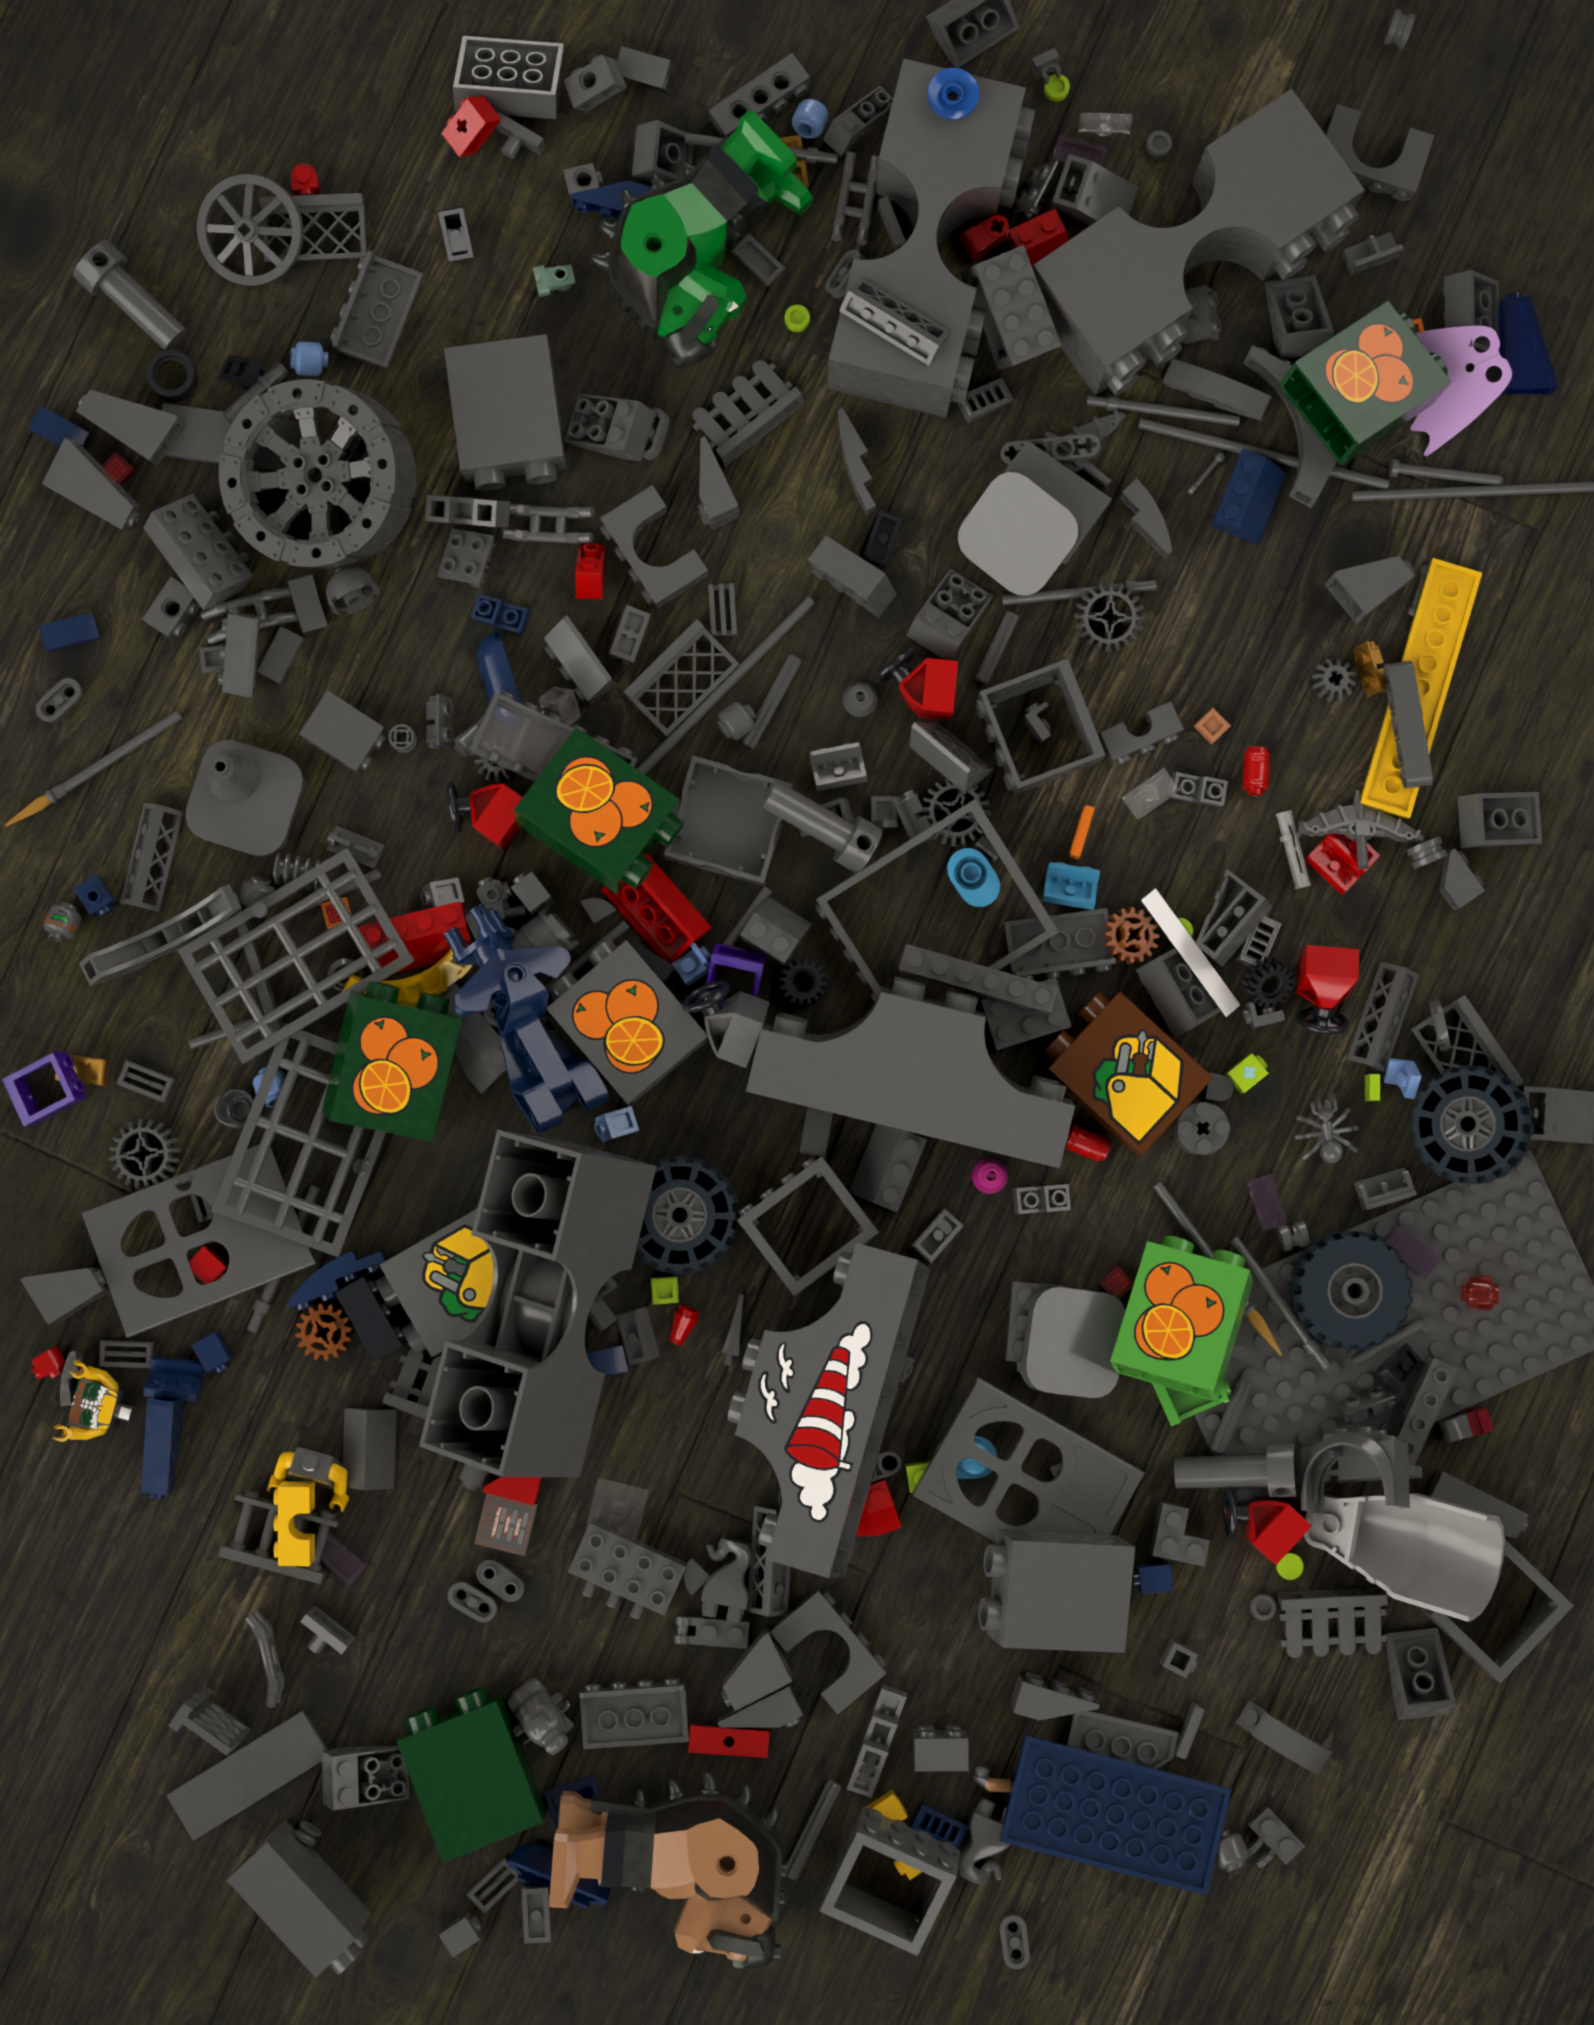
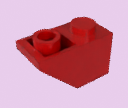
M596 543L579 544L575 572L576 598L602 599L605 545H597Z

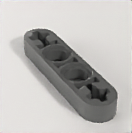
M1093 434L1029 440L1036 446H1043L1045 452L1060 463L1095 459L1099 456L1102 449L1100 440ZM1027 440L1008 442L1002 447L1001 458L1007 466L1012 461L1006 454H1009L1012 448H1015L1018 453ZM1075 441H1078L1079 447L1086 446L1087 441H1092L1093 445H1097L1096 447L1092 448L1091 453H1088L1087 450L1083 448L1078 449L1080 453L1079 455H1075ZM1061 443H1068L1071 446V451L1066 456H1060L1057 453V447Z

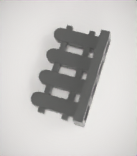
M763 360L754 362L752 369L755 376L748 381L743 376L735 377L732 382L735 392L728 397L724 392H717L712 398L715 406L713 410L708 413L706 409L700 407L693 411L692 416L695 422L693 428L696 432L702 430L711 440L709 445L713 451H716L718 459L724 467L805 404L803 395L797 387L793 388L789 381L784 384L775 374L777 368L773 363L768 365ZM759 383H762L771 393L765 400L754 388ZM740 398L751 409L745 416L734 404ZM720 414L731 425L726 431L714 420Z
M410 1349L407 1357L401 1355L399 1361L404 1363L397 1382L391 1381L390 1387L394 1388L393 1393L386 1392L383 1404L426 1420L441 1357H436L432 1364L428 1365L422 1362L424 1358L423 1352L416 1354L413 1349ZM419 1369L428 1372L422 1391L412 1388ZM410 1394L419 1397L417 1403L408 1400Z
M1381 1587L1277 1592V1602L1281 1610H1284V1612H1279V1619L1285 1621V1638H1280L1281 1647H1286V1652L1292 1658L1301 1656L1303 1646L1311 1645L1315 1655L1323 1657L1329 1652V1645L1338 1644L1340 1652L1344 1655L1354 1653L1355 1643H1364L1366 1650L1370 1654H1377L1382 1648V1642H1387L1386 1634L1381 1633V1616H1386V1609L1381 1607V1605H1388L1386 1592ZM1328 1608H1337L1336 1610H1328ZM1302 1609H1311V1611H1302ZM1354 1617H1364V1634L1355 1635ZM1328 1618H1337L1338 1636H1329ZM1311 1619V1637H1302V1620Z

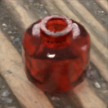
M1471 1276L1467 1280V1285H1461V1301H1466L1469 1310L1492 1311L1495 1305H1499V1284H1495L1492 1277Z

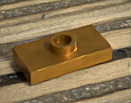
M69 1055L73 1060L77 1077L84 1084L107 1085L109 1059ZM55 1072V1080H59Z

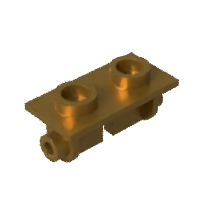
M1366 641L1353 648L1354 659L1358 665L1367 698L1379 692H1387L1384 668L1377 669L1376 666L1384 662L1380 647L1376 645L1375 641Z

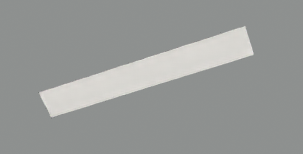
M1155 888L1141 901L1227 1017L1240 1006L1239 1002Z

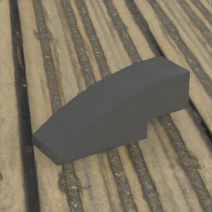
M1136 478L1122 491L1119 499L1135 514L1130 524L1166 560L1172 552V546L1164 518L1148 490Z

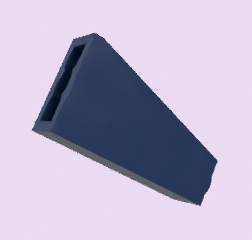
M156 1397L147 1399L141 1492L149 1493V1498L164 1499L165 1495L173 1493L185 1401Z

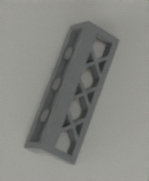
M862 277L848 290L839 310L928 366L933 362L939 348L950 334L949 330ZM860 288L863 289L864 291L868 292L870 295L865 294L864 292L860 291L859 289H860ZM929 332H933V333H935L936 335H938V336H940V337L937 338L936 336L932 335V334L929 333Z
M144 803L120 900L121 904L155 912L160 911L182 820V811L158 804ZM164 812L174 815L172 825L166 830L162 824ZM161 838H164L167 844L166 850L159 855L155 848L156 843ZM155 863H158L161 869L160 875L153 880L149 873L150 868ZM149 888L155 894L152 905L142 902L144 893Z
M1380 962L1347 1057L1348 1060L1370 1066L1377 1071L1385 1072L1419 977L1417 973L1406 967ZM1386 971H1395L1393 981L1386 985L1384 982ZM1384 994L1386 997L1385 1005L1377 1010L1376 1000ZM1376 1018L1378 1026L1375 1031L1369 1034L1367 1031L1368 1023ZM1367 1043L1370 1049L1366 1059L1358 1057L1360 1047Z
M754 1506L747 1612L768 1617L787 1615L791 1567L766 1560L770 1547H766V1552L763 1554L759 1544L763 1525V1513L776 1515L780 1513L781 1508ZM761 1566L764 1570V1579L762 1581L758 1576ZM759 1593L762 1597V1608L756 1607L757 1595Z

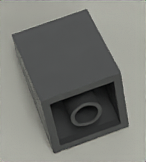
M1395 556L1338 570L1325 583V586L1352 620L1358 624L1404 588L1415 575L1413 574V567L1407 560H1402L1400 556Z
M327 690L299 735L309 744L360 775L363 770L367 771L374 760L372 755L376 749L380 750L387 740L386 733L388 731Z
M768 897L754 912L741 932L740 937L741 941L760 953L767 954L768 958L785 968L813 924L771 897Z
M101 1267L28 1276L21 1279V1282L48 1325L62 1323L110 1292Z
M769 1626L760 1632L724 1678L721 1695L726 1705H732L734 1711L792 1682V1672L775 1638L770 1633Z

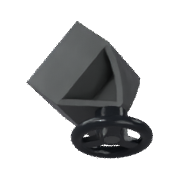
M714 981L697 988L682 1002L683 1010L686 1012L702 1011L705 1016L704 1021L708 1039L716 1057L746 1068L763 1027L770 1002L739 991L721 1003V1000L730 991V984L726 981Z

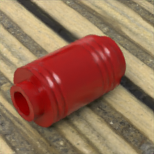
M1248 747L1247 752L1244 753L1242 789L1247 791L1248 795L1261 796L1263 792L1268 791L1271 754L1268 753V748Z
M1073 1124L1069 1129L1065 1149L1098 1162L1099 1160L1104 1161L1106 1159L1111 1142L1107 1141V1137Z

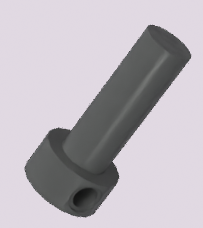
M103 240L96 244L79 261L74 269L73 277L93 296L104 292L163 350L173 349L183 339L187 330L125 271L128 259L109 240Z
M778 780L771 784L761 802L762 808L835 849L833 861L856 874L868 863L882 836V829L864 818L858 816L850 823Z
M1295 1443L1268 1444L1267 1455L1175 1457L1174 1477L1176 1489L1268 1487L1270 1497H1297L1298 1475Z

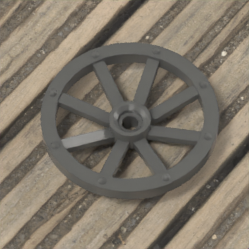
M235 175L218 183L203 200L197 219L198 242L209 265L225 279L241 285H265L286 274L300 254L304 234L300 211L292 196L275 181L259 175ZM246 184L243 217H241L224 193L233 187ZM256 184L267 188L277 197L252 218L254 188ZM217 200L235 222L234 225L209 224L210 214ZM281 204H284L289 213L292 228L262 227L260 223ZM246 225L248 226V228H250V232H248V234L244 233V227ZM209 232L234 233L235 237L217 257L210 243ZM262 235L292 236L289 250L283 260L261 239ZM242 242L245 276L230 270L224 265L225 261ZM252 243L277 267L266 274L254 276Z

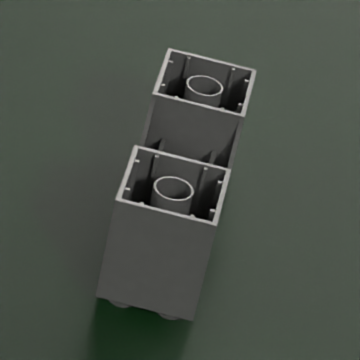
M903 58L878 159L876 195L888 196V199L905 213L910 221L913 233L901 248L888 256L874 260L853 259L844 299L848 290L862 277L949 330L950 334L939 348L933 362L928 366L840 312L829 356L828 389L947 418L950 402L963 405L965 403L975 359L964 357L962 353L977 354L987 309L973 306L977 288L964 284L948 271L940 258L938 246L955 229L969 223L983 222L991 216L997 215L998 206L1012 209L1036 110L1022 107L1025 87L972 75L979 87V101L974 111L967 117L958 120L944 119L930 108L927 100V88L932 77L945 68ZM950 94L948 96V99L951 101L957 100V96L954 94ZM861 288L859 289L860 291L864 292L865 294L870 295L868 292L864 291L863 289H861ZM929 332V333H931L932 335L936 336L937 338L940 337V336L936 335V334L933 333V332Z
M1292 88L1205 148L1192 181L1201 206V213L1194 219L1176 227L1156 228L1134 220L1119 206L1033 265L1034 274L1062 345L1060 347L1095 396L1107 388H1110L1115 396L1123 393L1140 379L1137 372L1146 364V361L1152 359L1154 364L1160 367L1182 350L1179 343L1189 334L1185 324L1193 309L1184 290L1183 276L1191 269L1211 261H1230L1248 268L1262 282L1276 272L1285 281L1299 272L1308 263L1306 256L1316 248L1317 244L1321 246L1324 252H1327L1340 244L1350 234L1347 228L1360 217L1355 207L1365 189Z
M497 1129L471 1234L482 1239L491 1252L494 1267L492 1290L488 1303L475 1325L461 1337L445 1341L419 1444L420 1447L501 1477H580L605 1378V1373L594 1369L588 1360L585 1349L586 1322L593 1301L602 1286L613 1275L623 1270H631L657 1166L574 1142Z

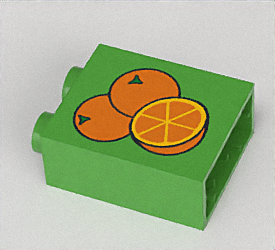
M1164 1236L1161 1245L1147 1241L1110 1362L1116 1373L1218 1402L1253 1285L1250 1269L1243 1268L1245 1258L1229 1251L1215 1250L1213 1258L1210 1259L1192 1254L1194 1244L1182 1238Z

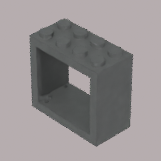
M1024 245L961 272L964 284L977 288L973 306L987 309L982 331L997 370L1017 365L1062 346ZM999 350H1002V355H999Z
M1068 658L980 691L976 705H974L979 719L984 718L986 728L984 729L987 741L989 743L993 742L995 746L994 759L998 767H1003L1005 776L1002 777L1007 791L1012 790L1014 796L1097 765L1105 757V752ZM1054 682L1055 685L1058 684L1084 748L1082 752L1083 758L1026 780L1025 775L1019 776L1015 769L993 709L997 708V704Z
M815 1156L811 1157L802 1164L803 1171L797 1175L791 1172L781 1180L783 1186L776 1191L771 1187L760 1196L762 1201L754 1207L750 1203L738 1212L741 1217L737 1221L793 1296H796L837 1264L842 1252L853 1253L856 1243L863 1245L879 1233L822 1156L819 1159ZM814 1175L818 1179L824 1176L860 1224V1227L857 1229L859 1233L803 1276L799 1277L796 1274L793 1277L755 1227L759 1224L757 1218Z
M1505 1540L1504 1557H1508L1548 1597L1490 1658L1448 1618V1615L1420 1607L1482 1670L1499 1683L1518 1666L1574 1606L1507 1540Z
M863 1806L825 1884L820 1912L918 1956L957 1877L960 1850L956 1849L951 1843L941 1842L932 1838L927 1832L916 1831L900 1820H892L883 1816L876 1809H868ZM863 1845L940 1880L922 1917L916 1916L845 1883Z

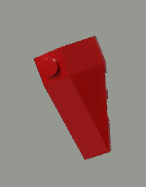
M885 1478L871 1482L856 1536H879L902 1527Z

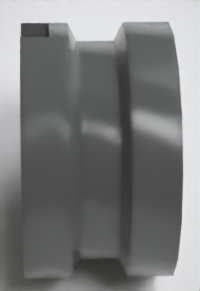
M1396 9L1383 44L1388 46L1394 44L1397 49L1403 50L1416 15L1412 13L1406 15L1403 14L1402 10Z
M1440 836L1406 850L1408 857L1413 859L1412 866L1414 870L1448 856L1446 849H1443L1441 846L1442 840Z

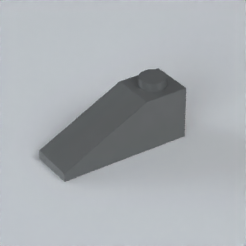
M787 1684L736 1711L733 1710L719 1717L717 1723L719 1727L779 1728L785 1725L788 1728L801 1721L799 1717L803 1716V1710L790 1684Z

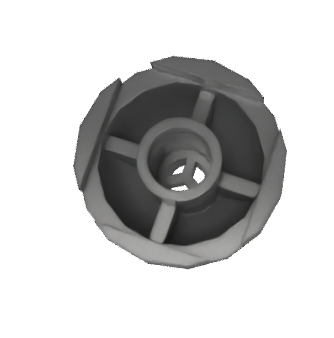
M344 566L338 568L326 585L327 601L332 612L336 615H340L339 611L346 610L347 615L358 612L374 602L372 597L375 593L377 597L379 595V588L373 577L362 568Z

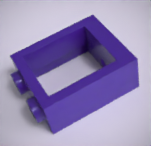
M715 943L706 984L715 981L718 964L755 972L751 995L758 997L767 954ZM724 997V998L721 1000V1003H722L723 1001H725L726 999H728V998Z
M66 1051L53 1052L2 1079L23 1126L36 1125L87 1098L84 1092V1084L77 1077L73 1060L67 1055ZM52 1064L67 1097L40 1110L25 1077Z

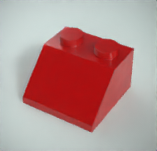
M1056 209L1010 229L1007 236V242L1011 250L1024 245L1032 268L1035 263L1069 241L1066 229Z

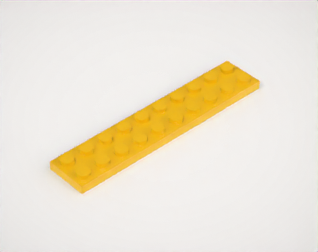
M1432 558L1401 659V662L1411 660L1414 665L1429 753L1482 576L1481 572ZM1388 703L1360 803L1409 819L1419 787L1404 789Z

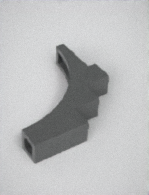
M1252 345L1243 364L1258 373L1275 389L1291 415L1297 434L1299 461L1296 478L1289 497L1312 508L1337 460L1279 387V383L1292 367V363L1285 359H1278L1265 348Z
M230 884L222 886L198 904L166 922L125 941L90 953L79 963L89 985L93 986L143 969L152 960L177 952L178 949L225 922L241 908L238 897L233 892Z

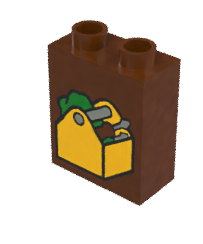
M1099 991L1078 1014L1088 1023L1086 1027L1075 1038L1063 1030L1044 1050L1043 1053L1052 1061L1045 1072L1051 1078L1067 1086L1066 1092L1135 1156H1140L1144 1154L1213 1077L1121 992L1114 995L1109 1001Z

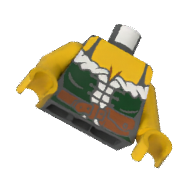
M75 1360L73 1363L81 1366V1369L78 1372L69 1371L74 1378L78 1379L66 1423L67 1426L71 1427L68 1429L66 1426L59 1424L54 1426L55 1429L63 1430L61 1437H53L54 1440L64 1442L68 1438L70 1440H89L104 1435L107 1429L114 1428L117 1419L130 1422L134 1413V1407L121 1404L124 1392L119 1390L118 1383L107 1371L91 1366L86 1367L80 1360Z
M297 1447L294 1452H284L280 1455L274 1475L270 1477L267 1491L270 1492L272 1487L278 1488L283 1481H286V1477L299 1481H315V1485L334 1491L335 1494L329 1503L330 1509L333 1510L335 1504H338L341 1507V1512H343L349 1501V1496L345 1494L347 1491L348 1474L347 1470L333 1456Z

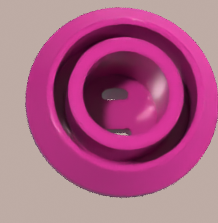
M993 1158L979 1161L972 1172V1180L975 1187L987 1194L997 1193L1003 1189L1008 1178L1005 1166L999 1160Z

